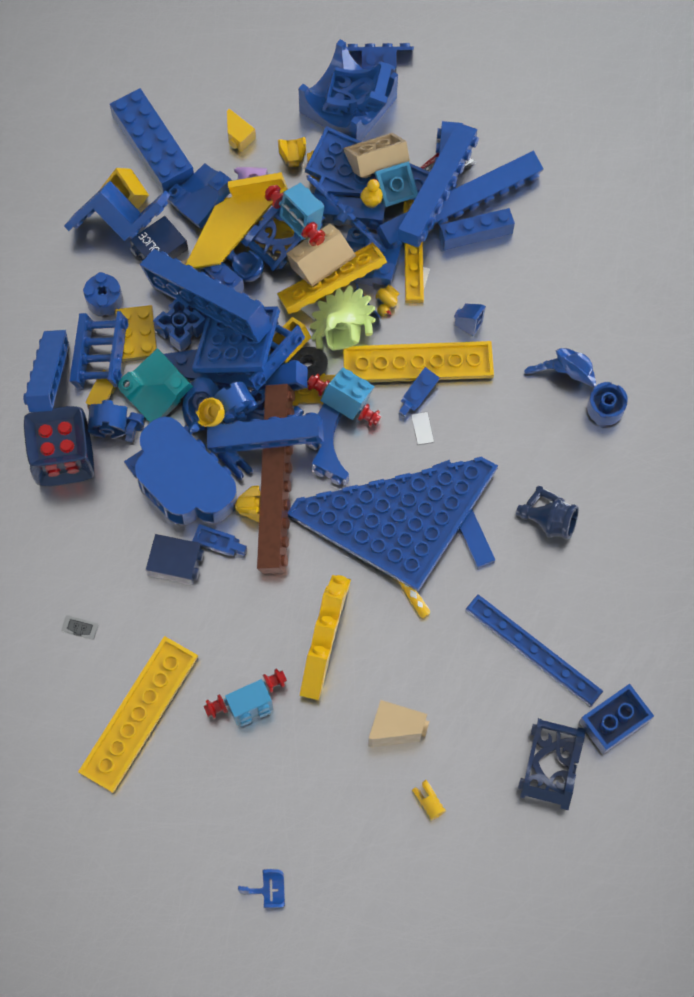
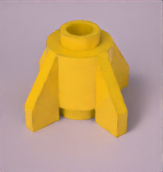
M305 137L297 140H278L279 153L285 164L289 165V167H298L303 162L306 152Z
M259 485L248 488L238 497L235 504V509L240 515L246 516L258 523L260 514Z

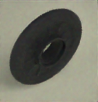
M303 347L289 360H297L302 364L306 361L313 362L311 366H308L307 381L312 375L315 376L317 373L321 376L328 366L326 354L316 347Z

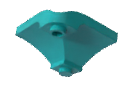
M158 348L135 370L127 372L118 383L119 390L150 423L159 417H166L182 402L180 399L193 387ZM127 382H130V385L128 387H125V384Z

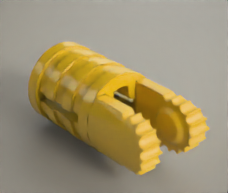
M425 780L422 782V786L429 795L428 797L424 798L417 787L413 788L412 791L432 821L443 815L446 809L443 808L428 781Z

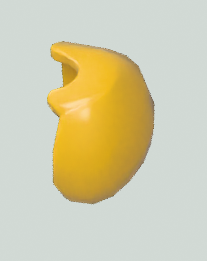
M206 398L199 404L196 411L199 418L198 424L204 427H214L223 421L225 411L218 399Z

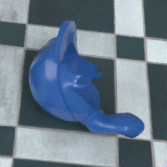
M232 250L226 257L232 262L233 271L244 282L257 280L263 272V260L258 254L250 250L249 252L239 254Z

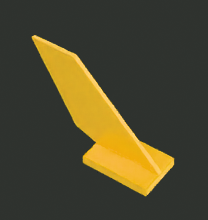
M282 172L228 181V188L232 197L214 206L185 265H191L194 269L220 265L272 206L273 201L265 199L266 189L271 185H278L281 188L280 193L288 190Z

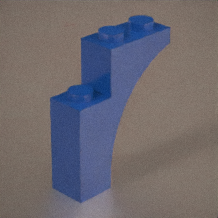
M323 403L318 414L323 419L324 442L307 444L313 450L319 449L312 462V470L320 477L325 476L336 485L342 484L346 486L349 481V473L338 460L333 444L334 433L343 414Z

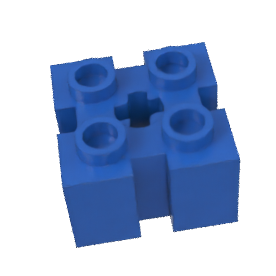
M180 296L169 305L168 313L162 311L153 320L155 331L165 339L170 337L171 344L179 351H184L192 343L191 337L193 335L197 338L203 333L206 318L196 310L191 312L190 305Z

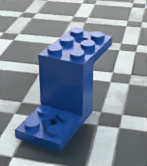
M109 181L73 214L64 227L68 231L73 227L77 229L87 217L89 218L96 211L124 241L129 237L132 239L139 233L142 227L145 228L152 221L151 219L154 216L157 217L164 210V207L168 204L167 200L170 194L165 190L140 213L119 189Z

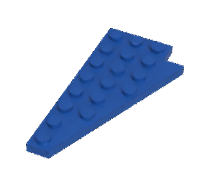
M326 126L305 168V173L319 178V183L328 191L329 195L332 193L333 195L360 197L368 181L376 179L375 173L367 178H362L355 174L344 152V147L360 143L361 141ZM409 163L417 192L419 193L430 172ZM317 188L315 189L314 193L322 194Z

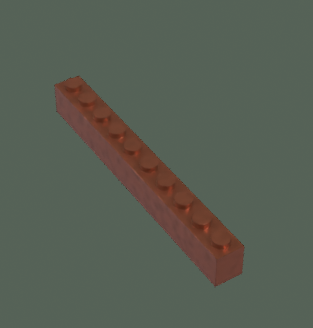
M288 384L266 385L264 420H268L270 417L285 418L288 415H294L292 405L293 401H295V392ZM292 446L265 448L262 451L257 569L263 574L285 573V568L288 566L286 548L289 546L287 529L290 527L288 510H290L291 504L288 498L289 492H291L289 475L292 473V464L290 462V455L293 454Z

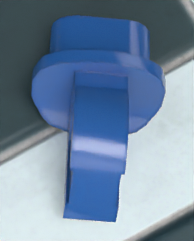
M131 412L129 417H127L125 441L133 443L137 431L143 429L145 417L142 414Z

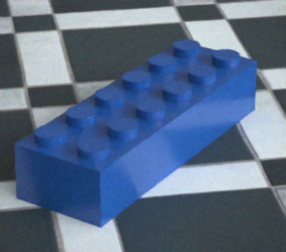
M141 88L110 103L113 118L162 193L165 190L168 192L176 183L178 185L185 183L194 174L193 166Z

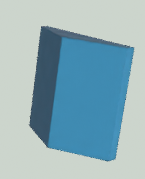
M409 161L375 172V178L379 182V188L383 194L382 202L385 207L417 197L418 192Z

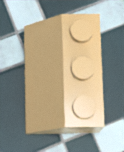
M394 133L343 148L353 172L362 178L370 177L376 171L404 162H410L407 141Z
M331 224L321 229L325 232V240L321 245L311 246L309 243L310 238L286 253L291 269L312 287L356 257L341 232Z

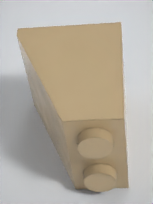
M380 700L369 735L368 747L420 742L421 736L426 737L430 721L426 720L427 714Z

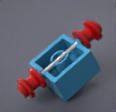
M301 182L283 193H280L281 188L278 185L269 186L265 191V199L267 201L272 200V206L275 209L281 207L280 217L302 240L309 237L311 246L321 245L325 240V232L320 230L325 207L323 203Z
M343 367L331 381L327 380L324 382L320 380L318 373L309 378L307 382L308 390H317L319 392L318 396L322 397L320 401L353 420L357 414H360L358 420L365 419L368 421L369 427H372V425L376 426L382 417L379 415L380 411L373 412L370 410V405L366 404L375 387L367 380L358 377L352 371Z
M276 668L271 676L263 674L264 681L260 679L225 695L226 699L224 701L220 694L217 695V700L213 702L206 700L207 705L203 707L207 716H212L215 719L216 713L220 711L226 714L228 713L226 706H228L236 725L241 724L245 726L250 724L253 718L258 716L262 718L269 715L271 710H273V704L266 688L272 693L273 687L278 685L282 688L285 687L284 682H287L284 672L278 671Z

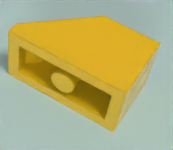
M228 109V142L234 149L237 148L242 152L256 139L255 128L231 109Z

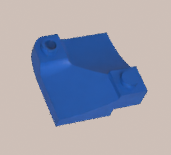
M204 163L185 183L181 185L176 183L168 191L170 194L168 200L181 214L201 229L206 224L214 206L223 202L230 194L228 181L232 180L222 171L218 172Z
M357 226L349 229L346 241L353 252L373 243ZM372 233L383 244L379 235ZM402 245L395 249L390 247L385 252L380 250L385 256L387 263L381 268L372 270L364 277L357 278L352 282L373 286V283L384 286L391 285Z

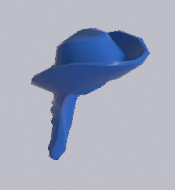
M559 348L556 350L557 358L549 361L546 360L535 366H528L524 370L525 374H533L546 369H554L557 372L567 373L572 379L578 380L594 388L596 386L591 360L585 354L569 348Z
M199 377L191 382L193 387L183 398L182 412L184 421L192 433L199 430H207V427L198 424L199 418L196 411L204 399L213 398L219 391L218 386L210 378Z

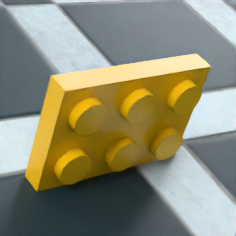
M152 305L115 309L116 314L117 311L122 312L128 319L129 324L128 329H126L122 362L145 360L157 349Z

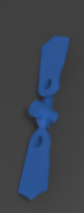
M310 175L306 176L312 185L339 208L340 213L337 215V218L341 222L345 223L347 219L353 221L380 250L386 251L385 246L372 233H368L365 230L367 227L360 220L355 221L356 216L352 213L354 209L350 205L347 207L342 203L338 205L339 200L332 193L329 195L328 191L315 178H312Z

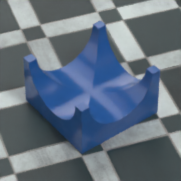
M340 39L336 43L332 61L321 79L311 88L305 84L298 88L299 112L324 128L328 126L362 141L397 99L398 74L393 72L390 75L385 96L388 97L387 103L377 112L370 111L365 116L354 117L353 114L345 113L344 116H339L321 111L330 77L335 67L346 70H364L351 57L346 42ZM335 80L334 87L342 89L338 84L340 81ZM363 84L352 91L351 94L356 99H360L371 87ZM333 90L331 93V98H333L337 94Z

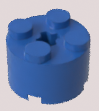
M99 272L86 282L83 288L84 297L89 310L93 314L102 317L103 315L111 316L116 313L115 309L122 307L123 296L120 284L113 276Z
M244 382L230 384L231 388L227 390L222 388L213 397L218 399L224 407L225 416L223 422L225 424L233 421H245L247 419L246 415L258 407Z
M612 382L600 383L594 387L587 403L588 414L599 426L613 425L623 417L627 407L628 396L619 385H614Z
M103 400L102 404H91L89 406L88 432L91 435L105 438V434L111 435V438H119L125 435L127 422L126 406L114 405L113 401Z

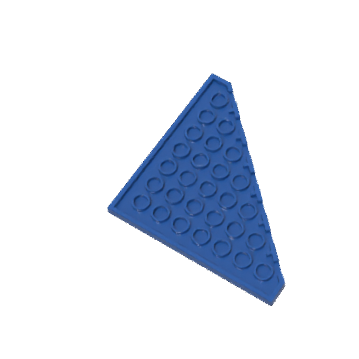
M481 456L466 462L459 461L444 467L428 468L413 474L406 473L391 479H380L371 481L369 484L353 485L334 492L327 491L312 497L297 498L288 511V517L418 592L495 474L498 465Z

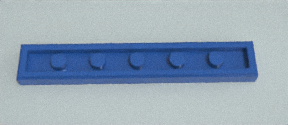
M446 460L439 464L433 465L432 468L448 466V464H450L451 462L450 460ZM471 509L459 530L478 569L495 562V557Z

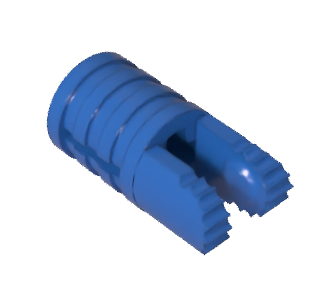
M236 452L220 453L217 456L239 480L244 475L238 466L246 473L253 471L251 466Z

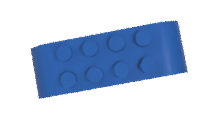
M159 417L153 420L141 432L140 446L142 455L135 464V473L141 491L174 524L188 525L198 518L210 524L225 520L235 510L237 501L236 483L231 476V471L226 466L222 467L218 463V458L212 452L209 454L205 450L206 446L200 439L196 440L186 425L183 427L177 420L171 417Z

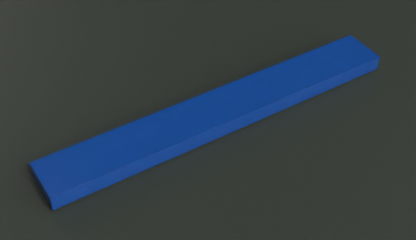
M479 594L467 606L466 611L589 707H592L603 693V690Z

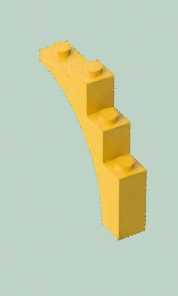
M332 575L323 593L312 644L306 659L299 696L319 700L336 630L351 579L342 575Z

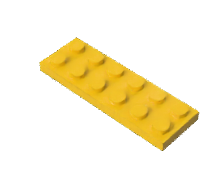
M371 243L354 252L356 257L313 287L303 279L278 292L277 295L288 314L296 313L304 306L313 304L321 297L330 295L338 288L345 287L355 279L364 277L372 270L381 268L387 263L385 256L374 243Z

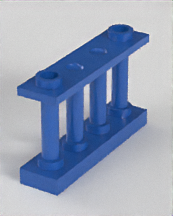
M117 311L116 320L93 321L87 313H79L69 380L77 389H84L86 380L107 379L114 387H118L122 376L121 364L126 329H128L129 325L128 319L121 311ZM115 328L113 337L91 338L94 329ZM112 345L111 354L89 355V350L91 346ZM110 362L109 371L86 372L89 363Z
M277 321L275 332L286 338L280 345L272 341L270 349L274 351L267 358L264 372H241L250 377L249 381L254 390L258 391L305 339L300 326L297 325L292 331H289L278 325ZM225 372L230 376L234 374V372Z

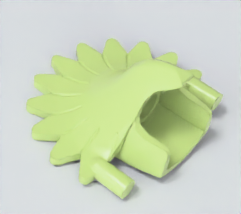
M350 285L345 292H343L342 288H338L335 296L332 294L326 295L327 302L318 301L317 304L320 311L312 313V316L317 321L309 326L311 329L316 330L311 339L316 340L317 349L324 350V336H326L327 345L332 351L349 348L358 344L361 325L365 326L366 336L373 335L372 323L376 319L369 315L375 310V307L368 305L371 300L369 295L362 297L363 290L361 288L353 292V287Z

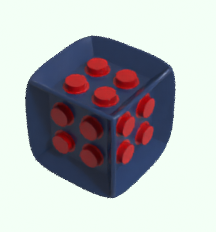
M81 407L53 408L52 411L31 412L24 416L26 453L31 475L37 485H64L82 482L94 477L92 442L88 432V421Z

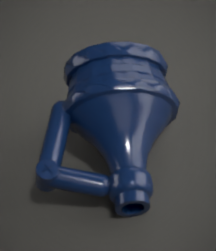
M537 486L536 491L527 503L518 505L516 510V516H520L521 519H531L538 523L547 537H562L564 539L571 538L579 514V507L577 505L565 503L563 498L543 489L542 486ZM541 496L552 501L545 506L533 507Z

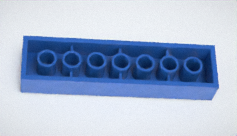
M153 249L140 263L153 288L174 299L180 296L191 308L257 343L273 327L269 320V315L264 310V305L259 300H253L247 294L237 292L230 285H223L218 279H212L206 273L196 271L191 265H185L179 259H173L163 251L159 252Z

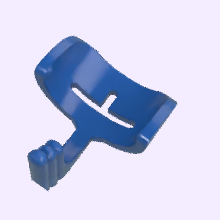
M262 870V888L238 886L240 894H263L264 908H279L285 905L284 873L281 870ZM270 879H272V889H278V891L272 892L273 901H270Z

